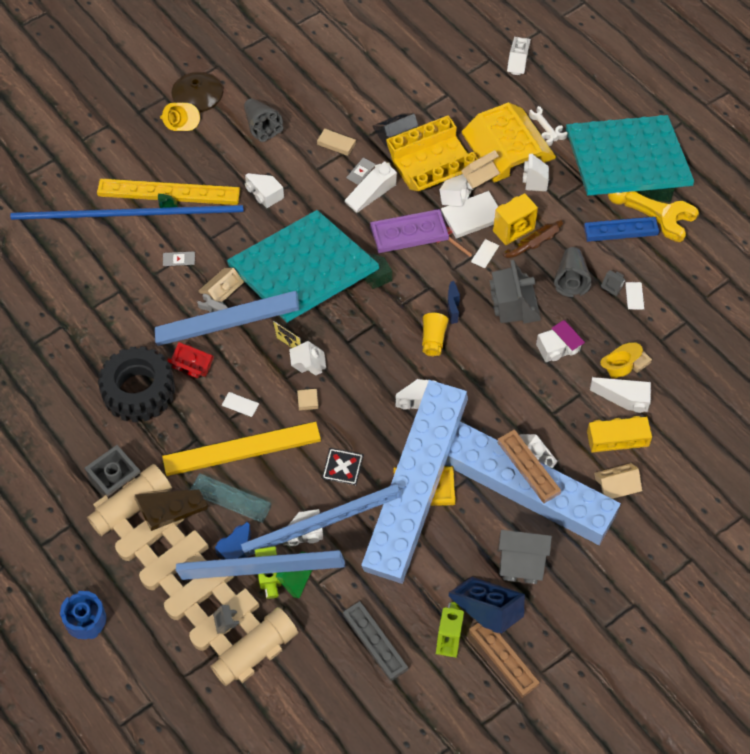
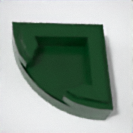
M158 194L160 208L178 207V202L172 196Z

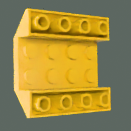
M509 102L479 113L462 130V135L478 159L496 150L499 157L493 163L500 174L491 178L494 183L510 177L511 167L528 161L529 154H533L544 163L556 159L555 154L523 108Z
M449 115L386 139L394 166L410 190L421 191L461 175L465 167L478 160L474 152L467 153L457 139V127Z

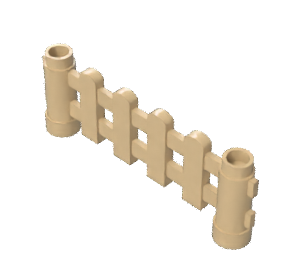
M152 464L143 470L139 477L136 479L134 477L121 486L122 489L110 498L105 495L94 503L95 511L87 519L101 537L108 531L113 530L118 534L121 539L116 542L115 548L120 558L125 561H130L134 557L139 559L145 567L139 574L144 587L149 590H155L161 586L170 598L164 602V607L170 618L179 620L186 616L195 626L189 635L193 646L201 651L206 650L209 646L219 655V659L210 667L222 684L227 686L232 681H237L238 679L243 683L255 673L252 668L265 657L272 660L282 652L280 645L286 644L298 634L297 628L279 607L264 617L263 622L259 623L252 615V612L259 608V603L246 588L235 595L226 584L234 576L193 579L184 587L174 577V574L177 573L176 564L206 561L201 554L208 549V544L196 530L188 536H184L177 527L184 519L153 531L150 530L146 520L135 529L127 521L140 511L135 501V494L169 492L172 490L165 475L155 464ZM164 536L172 548L158 558L149 546ZM212 594L222 605H229L230 610L237 611V614L232 619L233 621H239V625L247 633L234 645L224 636L226 633L217 634L213 614L208 617L199 606L201 602Z

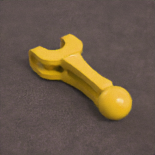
M635 191L608 194L609 200L614 204H624L626 207L638 210L649 217H656V221L661 225L663 235L676 242H682L686 236L684 228L676 222L678 220L692 222L699 215L696 207L684 201H676L671 204L661 203L642 196Z

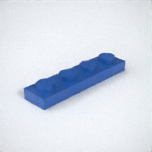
M656 217L584 223L587 242L656 236L659 233Z

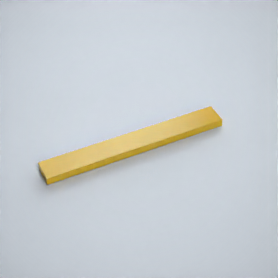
M100 179L97 195L100 197L158 200V194H166L179 202L238 205L240 187Z
M313 422L162 457L166 476L321 442L317 423Z

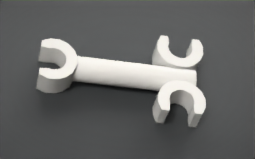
M537 107V113L530 110L529 117L537 120L546 132L542 133L541 136L543 139H549L546 141L548 146H551L553 141L567 138V132L560 133L563 126L556 127L554 131L542 116L543 110L541 107Z

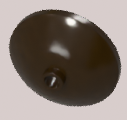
M204 72L188 73L174 83L171 92L174 103L192 104L199 113L205 112L215 107L221 100L222 86L219 80L211 74Z

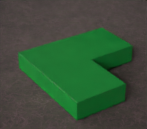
M312 570L278 572L276 578L294 598H300Z

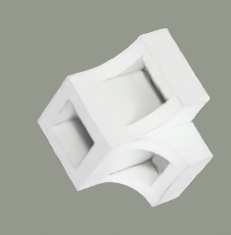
M309 341L289 349L291 366L302 373L310 371L314 375H318L326 368L324 352Z

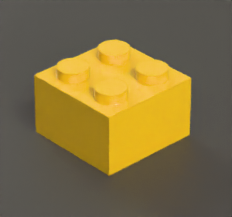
M525 193L519 197H514L510 202L502 204L495 209L493 232L505 245L510 244L535 229L538 207Z

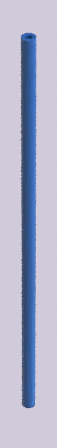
M243 205L11 213L10 217L11 220L234 213L243 212Z

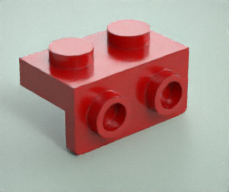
M178 342L172 359L168 358L167 361L172 364L171 368L181 372L184 368L189 371L188 375L199 378V375L206 377L214 356Z

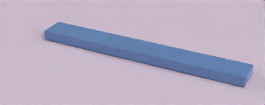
M293 291L155 327V343L160 346L299 310L298 293Z
M395 484L243 543L241 547L246 556H251L255 554V549L274 547L400 498L399 488Z
M337 550L176 564V572L182 580L343 568L345 567V560L341 551Z

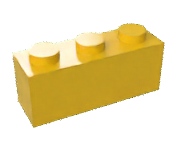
M647 417L615 418L611 421L596 420L589 423L587 429L591 453L649 447L652 439Z

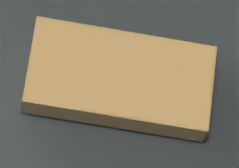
M327 129L323 130L317 140V145L349 156L356 144L355 139Z

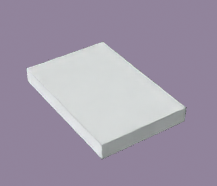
M487 191L468 198L462 206L449 205L441 208V214L457 239L494 225L495 209H497L498 205L490 192Z

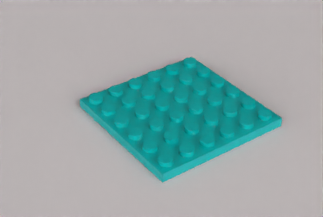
M668 115L566 124V132L568 133L567 135L587 196L693 186L694 184L693 176Z
M318 210L227 260L228 265L234 268L239 276L262 299L293 291L298 293L299 310L279 315L286 323L379 269V264Z

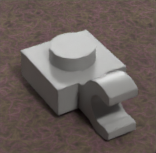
M203 294L205 303L197 302L200 309L207 310L209 313L228 308L222 302L211 300L208 294Z

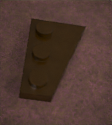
M199 489L135 494V501L151 531L208 509V505Z

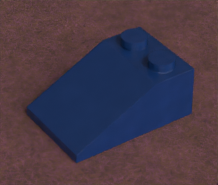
M474 577L469 578L449 592V597L480 625L495 633L502 634L524 617L525 594Z

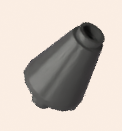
M248 99L245 102L244 110L250 132L256 139H259L260 142H265L282 132V116L277 110L256 99Z

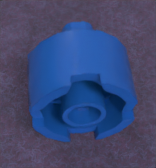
M78 591L77 594L72 595L70 598L67 597L61 605L60 616L68 633L77 639L96 638L106 624L105 609L94 593Z

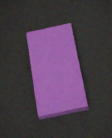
M440 209L370 222L378 253L449 240Z

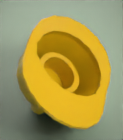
M170 103L165 106L160 119L170 130L189 131L197 127L200 115L197 108L192 104Z
M638 343L623 344L603 357L600 361L601 366L607 369L612 379L626 376L632 371L633 362L641 356L643 348Z

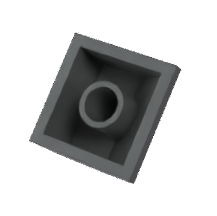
M118 445L84 468L89 480L106 496H109L141 473Z

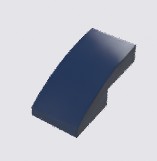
M454 281L450 282L447 302L448 316L451 324L458 323L459 317L457 306H459L460 294Z

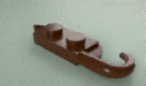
M562 220L552 224H545L521 239L518 244L519 247L510 252V249L504 251L503 256L505 258H513L529 248L535 249L539 247L541 242L554 237V234L559 231L563 224Z

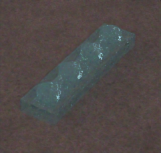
M200 473L190 489H199L204 499L263 523L271 508V503Z

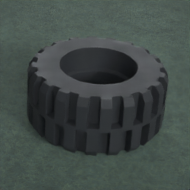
M134 346L128 350H119L118 354L114 353L110 356L109 361L106 360L104 362L103 369L99 372L98 386L106 408L112 412V415L115 417L120 416L121 420L124 421L132 419V422H139L142 419L148 421L152 416L154 418L159 416L161 410L164 412L168 408L167 403L170 404L172 402L173 394L175 393V382L169 362L166 361L162 354H158L154 349L148 350L147 347L140 346V348H136ZM136 375H146L154 379L151 386L140 393L132 394L120 390L121 385L128 378Z

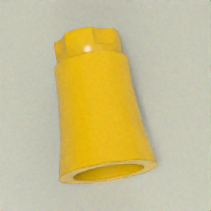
M427 313L423 316L422 346L423 353L427 356L433 357L441 354L444 335L449 321L448 317L443 314Z

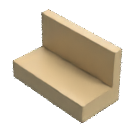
M496 150L474 161L462 170L472 189L500 174L493 163L499 157Z
M224 268L199 290V293L208 294L211 300L223 302L244 281L234 268Z
M632 463L594 473L595 480L601 485L602 494L611 499L642 491L639 469Z

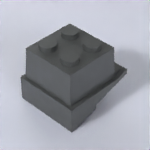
M510 260L511 268L492 272L493 280H489L490 292L494 302L495 317L499 316L500 323L523 320L524 324L541 321L533 284H535L534 277L529 278L527 273L523 274L514 260Z
M501 530L497 549L498 552H501L500 576H503V579L507 581H516L517 578H524L525 583L537 584L538 580L542 581L546 556H550L552 536Z

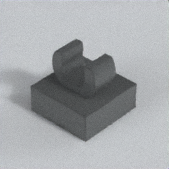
M609 270L601 287L617 296L625 282L624 275L620 272L614 273Z
M221 605L213 613L217 634L226 633L230 628H235L240 623L239 621H233L232 617L237 614V611L230 610L229 605Z

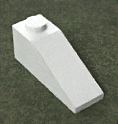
M514 37L507 72H511L513 75L524 74L531 39Z
M383 162L366 176L345 199V203L358 213L396 185L397 172L386 162Z
M592 377L590 391L627 410L641 413L647 412L650 405L651 382Z

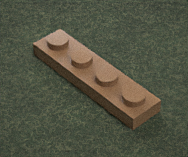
M515 429L498 438L497 443L544 504L561 494V489Z
M479 623L469 629V633L522 698L539 686L540 682L499 633L484 628Z

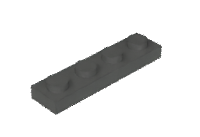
M360 601L343 612L344 618L390 682L408 671V666Z

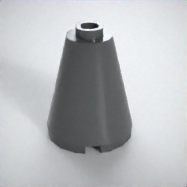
M570 247L563 253L554 279V285L557 292L564 296L574 297L576 294L581 296L589 291L592 280L581 250L576 247Z

